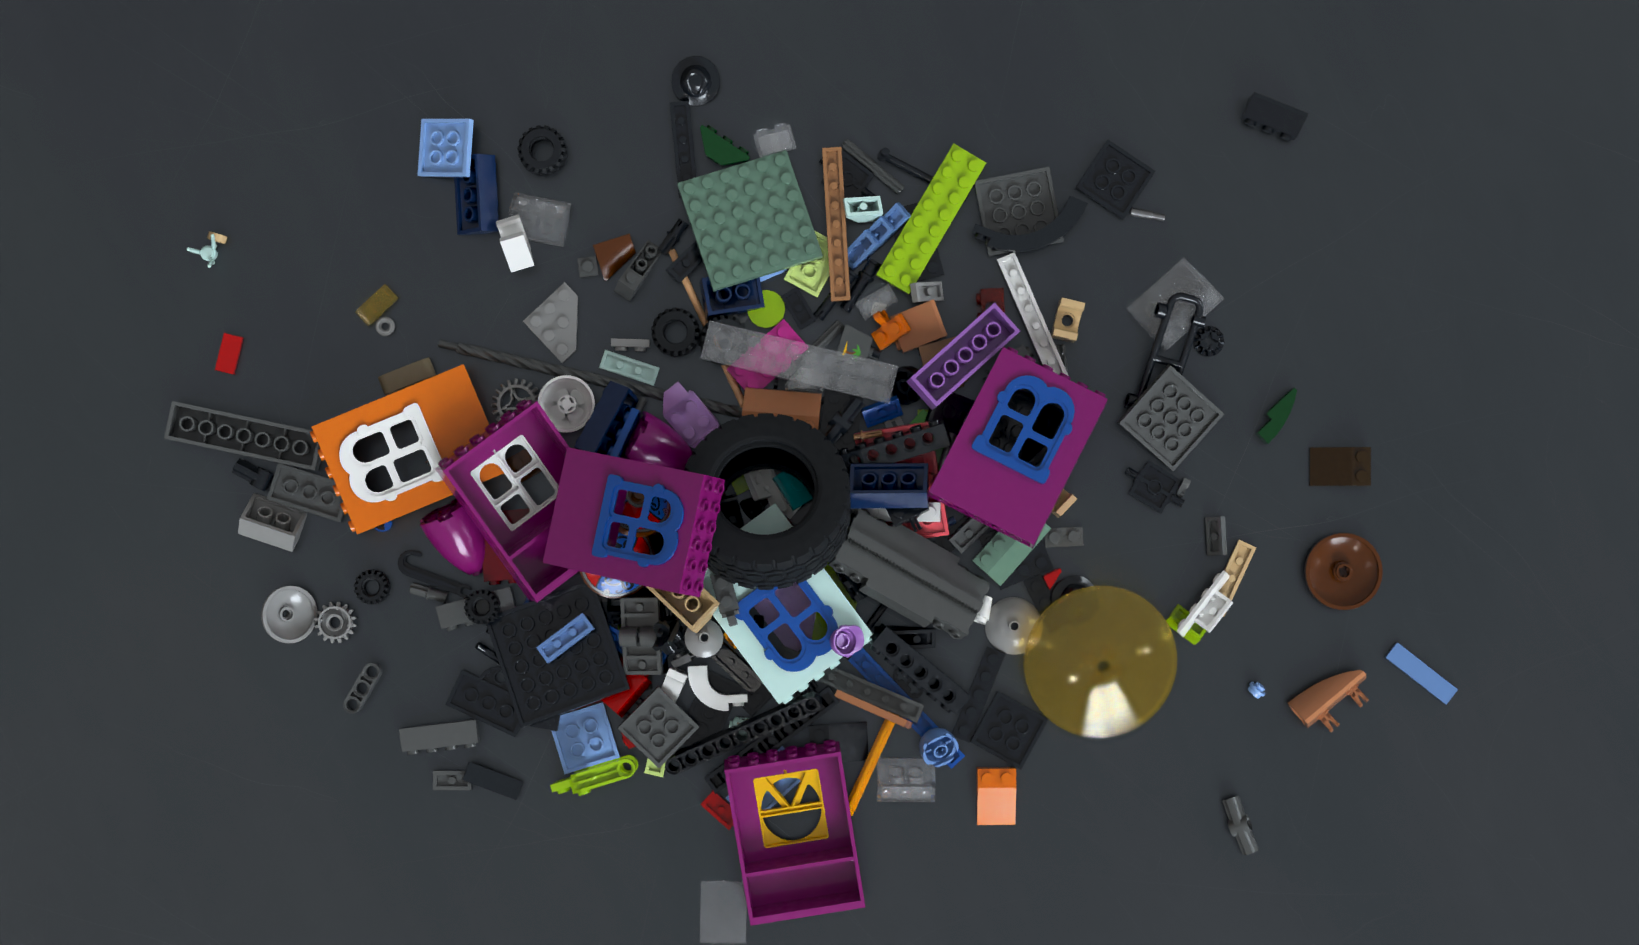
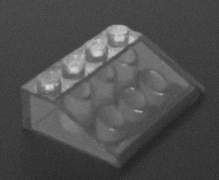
M1183 258L1126 309L1155 340L1161 322L1160 318L1154 317V310L1158 302L1166 304L1168 299L1176 293L1190 294L1202 301L1204 306L1202 316H1206L1224 298L1205 277ZM1182 300L1175 302L1161 344V348L1164 351L1168 350L1189 331L1192 315L1196 311V306L1193 303Z

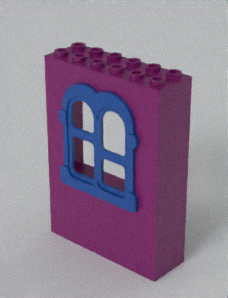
M1003 347L929 490V497L1033 549L1108 399L1105 398L1106 395L1098 390L1093 392L1087 389L1088 386L1078 381L1075 383L1071 381V378L1064 373L1057 374L1053 372V368L1043 364L1040 366L1036 364V360L1030 356L1025 355V357L1018 355V351L1014 348L1008 347L1006 349ZM1019 389L1030 390L1035 396L1034 407L1028 416H1024L1008 407L1011 396ZM1048 403L1058 404L1064 411L1063 421L1053 439H1049L1032 429L1041 409ZM1003 415L1023 424V428L1010 452H1005L989 443V439ZM1027 438H1031L1048 448L1038 467L1018 457Z
M567 447L543 563L678 594L700 597L704 587L703 581L708 568L707 562L712 549L711 543L716 530V520L720 511V501L724 492L725 479ZM627 491L644 495L643 507L639 518L622 515ZM653 497L664 498L670 504L671 513L668 519L662 523L652 522L648 519ZM620 523L629 526L626 546L623 549L615 547ZM639 527L656 530L661 533L664 545L658 554L647 555L633 550L636 532Z

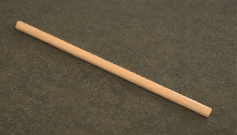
M675 249L669 251L672 262H674L679 256ZM687 276L682 280V283L704 327L709 321L706 320L705 312ZM714 334V337H713L714 344H715V346H716L718 349L722 350V349H721V346H720V344H719V342H718V340H717V338H716V336H715V334ZM729 364L721 365L740 407H743L744 396L736 380L727 371L730 367Z

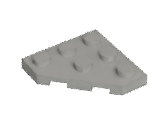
M564 282L523 322L562 364L577 351L578 296Z

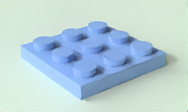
M421 119L417 176L470 177L474 120Z
M604 702L560 715L558 731L551 730L564 774L620 758Z

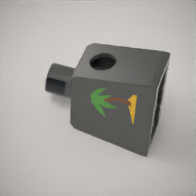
M845 324L834 360L865 365L867 357L879 360L882 350L871 346L872 337Z

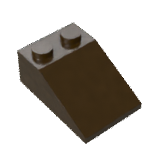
M1310 447L1309 486H1371V447Z

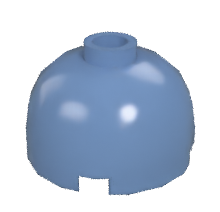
M944 728L928 730L923 734L919 742L920 755L927 765L931 764L934 767H940L951 762L954 759L955 751L958 752L959 749L958 742L953 734Z

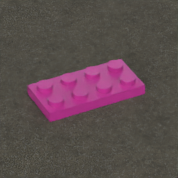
M783 319L741 358L734 362L727 371L744 391L745 387L763 389L809 347Z

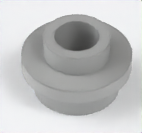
M381 317L376 322V330L380 335H391L395 330V323L389 317ZM384 323L389 324V328L387 330H383L382 325Z

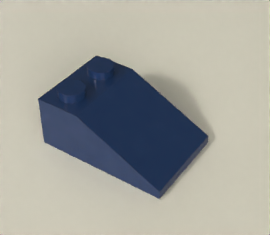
M708 277L701 278L699 282L706 320L719 317L720 315L731 316L765 308L760 277L714 292Z

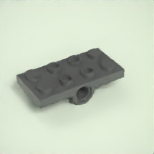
M657 597L620 598L621 628L619 630V644L623 649V669L625 674H663L662 649L655 651L652 648L657 639L653 627L656 622L661 621L660 600Z

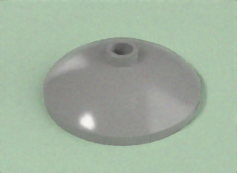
M283 586L277 588L269 594L263 604L261 611L263 627L268 635L276 641L282 643L299 642L305 639L316 625L314 618H317L318 614L317 606L313 597L300 587ZM284 610L287 611V615L285 617H283L282 615Z
M1018 597L1004 598L996 602L991 607L989 621L985 625V633L992 646L1005 654L1011 655L1021 654L1030 650L1038 642L1042 632V619L1036 607L1029 601ZM1014 622L1018 625L1016 630L1011 629V624Z

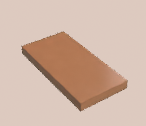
M838 689L834 695L843 701L907 729H910L913 722Z

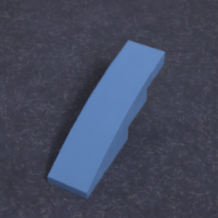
M900 202L895 203L884 216H880L868 230H864L848 247V263L852 270H855L909 220L911 215Z

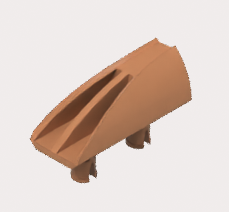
M1355 670L1327 678L1297 695L1288 702V706L1307 728L1317 720H1320L1330 732H1333L1334 730L1329 722L1336 727L1340 724L1329 713L1331 708L1348 695L1352 697L1360 708L1363 704L1359 697L1366 703L1369 701V698L1358 688L1359 684L1366 679V673L1362 670Z

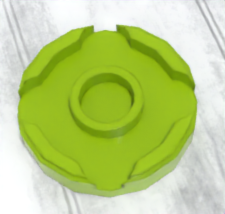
M762 290L765 308L748 311V316L752 323L758 327L772 328L779 324L784 317V301L774 291Z

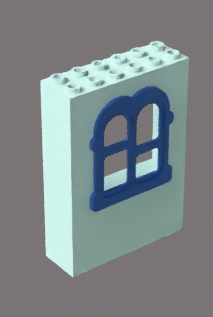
M774 503L741 529L753 534L769 535L783 532L793 526L776 503ZM707 568L703 581L704 588L716 599L710 576L716 574ZM822 569L816 575L812 574L811 578L798 584L811 601V605L796 617H792L775 595L778 587H774L773 590H758V587L750 589L738 586V583L733 584L740 608V614L735 615L738 625L730 627L727 617L722 618L719 607H717L713 614L714 618L778 704L782 702L784 705L794 698L792 694L797 691L803 692L809 687L808 683L811 680H819L825 675L823 671L829 667L832 670L840 664L839 659L843 656L836 654L831 649L829 642L831 634L839 626H859L863 631L864 645L872 640L870 638L873 635L825 569ZM768 598L779 612V617L765 628H760L749 614V610L763 599ZM814 612H819L827 624L826 635L819 640L809 639L799 627L800 623ZM784 623L788 624L801 643V652L794 659L783 658L768 640V635Z

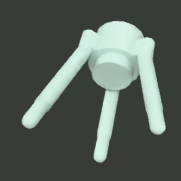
M211 234V246H204L201 250L189 247L186 249L189 252L201 255L204 260L209 261L208 268L215 264V259L218 256L215 235Z

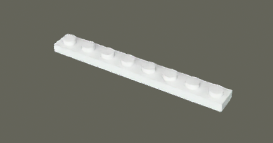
M1011 253L997 259L1041 364L1053 368V372L1057 374L1064 373L1068 375L1016 254Z

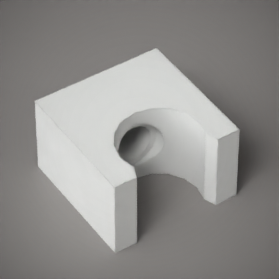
M519 214L496 221L501 236L499 238L510 271L515 272L534 266L531 247Z

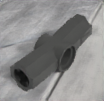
M1239 795L1223 800L1222 802L1229 819V830L1232 836L1236 837L1242 854L1249 855L1258 851L1259 847L1252 832L1251 820L1245 814Z

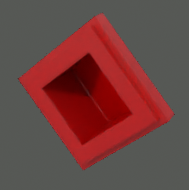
M1061 568L1043 575L1049 590L1062 572Z

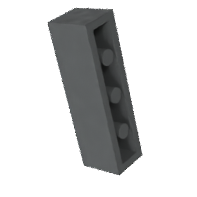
M512 586L492 591L498 597V601L501 604L499 605L501 610L498 613L517 607ZM465 599L435 607L441 629L446 628L447 631L458 629V624L465 623V626L476 624L465 615ZM479 600L475 605L476 612L480 615L486 614L489 610V603L486 600Z
M477 719L399 729L401 751L407 752V755L419 754L418 750L426 749V753L436 752L440 747H445V750L457 749V745H464V748L476 747V743L480 742Z

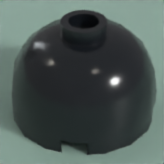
M913 366L899 367L890 373L888 377V391L893 396L897 395L899 403L902 405H909L921 399L906 382L919 370Z

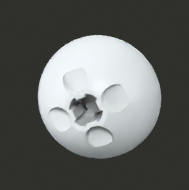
M570 375L558 376L548 381L541 389L538 397V403L559 432H574L584 427L595 407V399L590 387L580 378Z

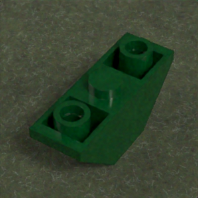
M701 125L700 130L707 158L720 167L741 164L750 160L749 152L741 146L736 148L732 145L733 141L726 136L720 137L716 134L717 130L710 125H707V127Z

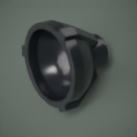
M747 498L740 502L743 512L751 520L765 511V506L768 504L767 499L754 502L753 498Z

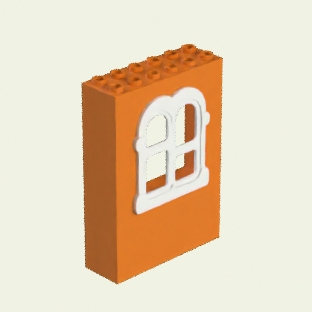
M462 364L314 425L310 435L313 442H318L321 448L317 450L321 461L326 460L328 467L325 470L329 479L333 478L336 485H333L336 496L341 495L343 503L340 504L344 515L348 513L351 521H348L349 527L352 532L356 531L358 535L453 495L435 468L439 466L438 462L440 460L453 456L455 449L461 445L465 447L469 444V439L474 435L484 433L486 431L485 427L489 423L466 368ZM411 420L419 440L414 444L399 449L395 444L390 428L403 421ZM382 432L390 450L389 454L366 463L358 461L353 455L354 444L362 438ZM417 450H424L431 466V471L409 481L402 482L395 469L394 460ZM489 463L481 469L480 480L485 482L504 474V472L498 465ZM384 465L389 472L393 486L382 492H373L366 486V475L372 469Z

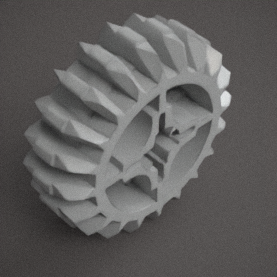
M515 378L514 385H512L510 380H507L508 387L501 383L500 386L503 390H495L499 396H492L493 400H497V403L491 404V407H497V410H494L492 413L494 415L500 414L496 420L500 421V417L504 412L516 409V407H511L515 398L519 402L524 399L526 401H537L539 394L535 395V393L538 391V388L535 387L531 390L533 385L531 382L525 386V379H522L521 384H519V380ZM515 389L526 390L530 397L519 398ZM510 392V402L502 407L504 396Z

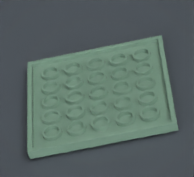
M786 150L677 183L713 292L823 258Z

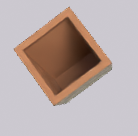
M934 299L898 313L903 315L911 331L895 341L897 350H901L903 354L915 350L919 346L947 337ZM895 314V315H893V316H890V320H891L892 318H894L895 316H897L898 314Z

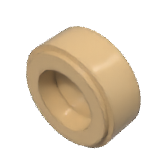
M209 231L207 236L209 240H211V234H214L216 242L226 243L227 236Z

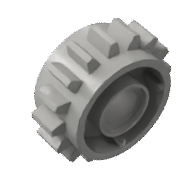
M329 602V607L323 605V611H317L319 618H314V620L318 622V625L314 627L319 628L318 636L323 634L324 641L329 638L331 643H334L335 639H337L338 643H342V638L348 640V634L355 633L352 628L357 627V624L353 622L357 617L352 616L354 610H348L347 604L342 607L341 602H337L336 606H334L333 602ZM333 617H337L340 620L338 628H334L331 625Z

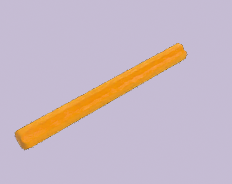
M884 719L849 795L851 816H853L895 725V723Z

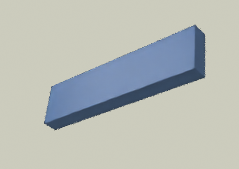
M1398 642L1393 645L1385 656L1387 660L1445 705H1447L1458 690Z

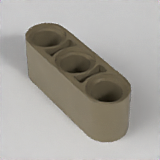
M430 357L381 375L378 377L384 395H389L436 376Z

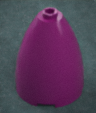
M643 411L642 415L644 416L639 418L621 458L684 470L693 450L668 424L654 415Z
M457 499L452 500L451 503L444 505L440 509L439 507L434 509L420 520V527L428 540L449 563L468 575L476 576L483 572L485 538Z

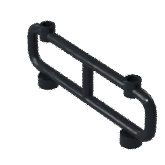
M1176 293L1168 299L1166 304L1161 302L1156 304L1154 317L1160 318L1161 322L1137 395L1133 393L1127 394L1124 403L1125 408H1130L1147 389L1155 363L1169 364L1183 375L1198 327L1203 328L1206 322V317L1202 316L1204 306L1198 297L1186 293ZM1182 300L1193 303L1196 306V311L1192 315L1191 326L1178 361L1159 356L1158 353L1174 304Z

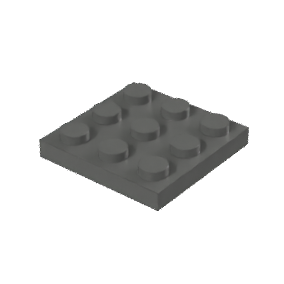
M657 686L617 729L660 768L699 728V725Z

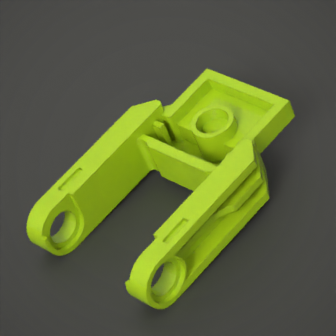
M624 755L617 759L574 771V774L570 775L571 777L555 781L550 787L552 792L557 791L558 794L568 792L571 787L573 794L578 793L579 796L590 793L591 789L631 777L638 769L639 762L633 755ZM623 763H629L631 770L625 769Z

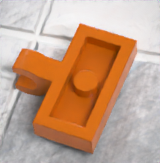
M885 310L878 311L873 315L874 320L881 325L880 328L871 333L880 350L887 348L911 331L902 314H898L891 320Z

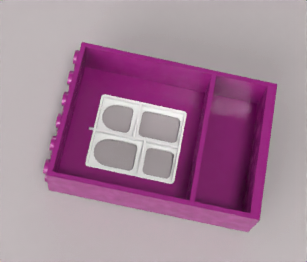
M524 399L516 405L517 408L514 411L504 413L500 417L501 420L496 424L493 422L485 427L486 431L481 435L476 434L470 438V443L465 447L461 445L455 449L453 456L440 460L438 462L439 466L435 470L526 597L538 603L579 571L543 563L565 455L569 446L537 401H526ZM519 444L528 451L532 460L518 472H513L505 460V453L510 446ZM489 463L498 465L512 484L511 489L497 499L492 498L480 480L481 469ZM535 468H539L555 490V493L540 505L535 504L521 484V479ZM519 494L530 511L515 524H511L502 512L501 506L513 496Z

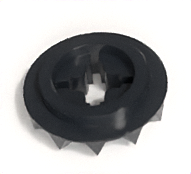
M1213 326L1200 328L1194 338L1195 349L1204 356L1218 354L1225 343L1221 331ZM1209 333H1211V339L1217 342L1212 343L1208 349L1207 343L1201 341V339H1207Z

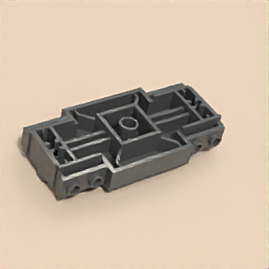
M865 509L854 511L850 516L852 518L847 529L845 541L839 547L840 550L828 565L833 567L834 571L849 576L853 582L861 583L859 591L922 627L925 628L929 624H933V627L944 630L954 639L961 640L967 636L969 627L972 626L977 613L982 608L983 599L989 591L990 583L984 577L969 572L965 566L958 565L960 560L958 556L902 524L895 527L892 522L888 525L886 521L871 516Z

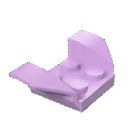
M679 381L664 392L663 416L690 447L696 448L711 431L719 427L716 417L694 391L689 390L687 392Z

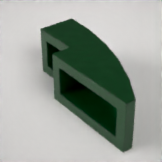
M1296 388L1290 389L1264 414L1269 421L1255 434L1265 444H1269L1278 434L1290 415L1296 398Z

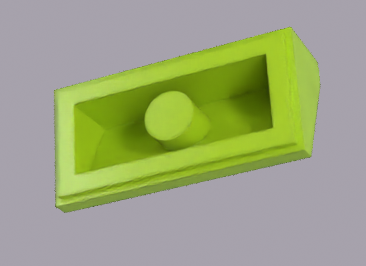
M1177 604L1165 620V624L1177 632L1180 621L1186 619L1190 613ZM1194 623L1184 638L1193 645H1196L1206 630L1197 623Z

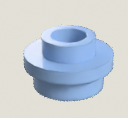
M1253 681L1249 683L1250 686L1247 689L1254 697L1259 699L1261 696L1264 697L1266 695L1264 692L1265 687L1258 681L1256 683Z

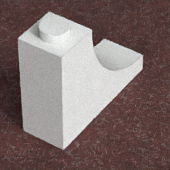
M671 666L666 674L661 689L675 703L685 685L688 673L678 668L674 669Z

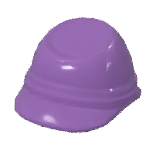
M856 625L839 626L830 636L831 649L840 656L850 657L863 647V631Z

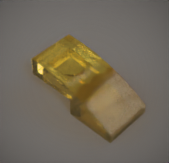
M385 284L362 304L355 313L369 326L386 309L394 304L398 297Z

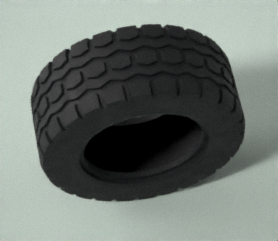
M758 413L756 417L754 414L739 417L738 421L735 419L722 424L720 429L716 428L711 431L693 450L692 455L686 462L684 471L725 479L724 492L740 476L761 469L786 472L796 477L806 486L813 498L809 511L796 525L776 534L761 535L746 532L733 525L720 510L717 515L716 530L711 543L712 549L707 562L708 569L714 574H720L722 579L733 584L738 583V586L750 589L758 587V590H773L774 587H778V589L793 586L795 582L799 584L812 577V574L816 575L828 565L827 562L832 561L840 550L839 547L843 545L850 524L851 494L849 474L847 473L845 462L834 444L827 440V437L815 427L812 429L810 424L799 419L795 421L793 417L778 414L777 417L773 413Z

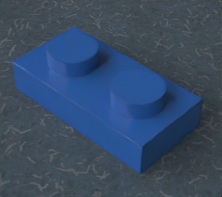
M897 395L863 407L861 410L867 428L903 415Z

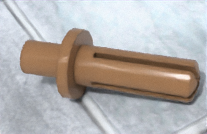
M861 430L860 434H854L853 436L854 440L862 439V442H864V439L881 437L883 434L882 430L863 432Z

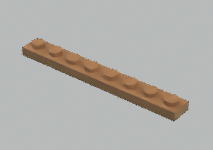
M842 147L822 148L831 302L851 301L846 215L843 204L845 195Z

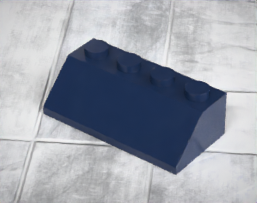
M474 154L471 155L470 177H454L457 235L487 234L499 231L496 221L499 220L495 155Z
M612 381L609 382L608 386L603 390L601 399L595 405L590 419L585 423L582 434L576 440V445L574 446L576 449L607 455L609 448L614 446L617 441L615 436L618 430L622 429L625 424L623 420L627 411L630 412L632 407L635 408L639 400L630 388Z
M928 463L851 464V509L928 508Z

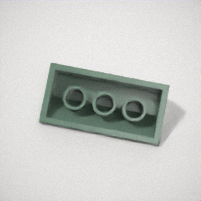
M1045 524L1035 546L1050 531L1051 528L1047 524ZM997 531L973 558L972 562L1001 586L1033 549Z

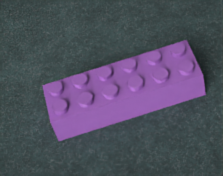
M994 302L906 382L933 410L1014 338L1020 330Z

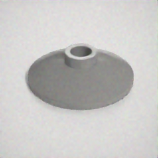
M709 620L698 633L692 632L687 628L684 635L685 645L697 657L706 658L713 656L720 650L723 644L722 630L712 620ZM702 634H706L708 636L707 641L704 642L701 640Z

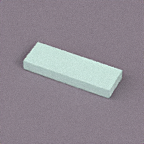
M608 350L604 351L599 366L601 369L652 386L655 384L660 369L659 367Z

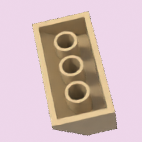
M647 587L695 633H698L711 619L720 604L704 587L700 597Z

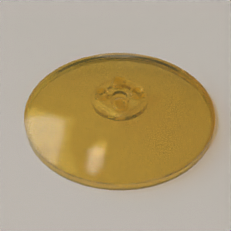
M1113 586L1086 587L1066 594L1056 600L1041 614L1034 624L1024 652L1026 684L1041 712L1060 728L1076 735L1092 738L1118 736L1136 729L1148 721L1166 701L1174 684L1177 671L1176 644L1171 629L1164 617L1143 597L1126 589ZM1101 661H1107V669L1099 670V663Z

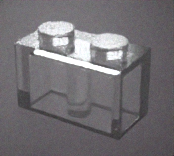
M780 123L775 125V129L767 130V128L756 130V134H753L759 158L784 150L791 151L796 149L790 124Z
M887 284L856 302L855 305L864 321H866L878 311L881 312L896 304L898 299L890 285Z

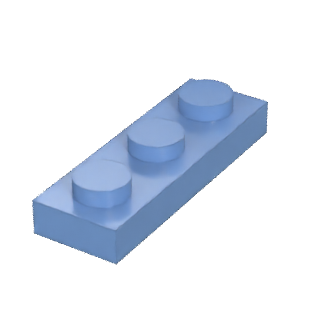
M581 613L536 648L545 661L550 663L595 628L586 615Z

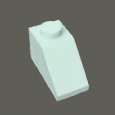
M880 196L843 198L846 218L857 223L876 222L883 215Z

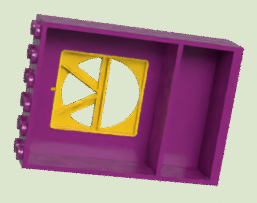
M827 740L824 741V744L808 743L804 747L799 748L789 746L785 750L770 749L762 754L751 752L747 756L739 757V755H732L728 759H724V771L750 926L865 908L839 741ZM784 778L800 779L791 805L773 785L778 780ZM807 785H811L819 796V801L800 804ZM766 791H769L782 807L763 810L761 805ZM821 809L820 820L816 828L809 835L798 840H786L776 836L768 829L763 820L764 817Z

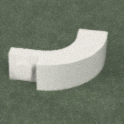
M708 665L688 666L690 686L696 697L705 705L716 710L729 711V703H733V706H744V702H748V693L727 695L714 690L708 679Z

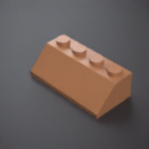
M745 387L742 416L754 414L756 417L758 413H773L777 417L778 414L793 417L795 421L796 419L802 420L810 424L812 429L815 427L819 430L822 393Z

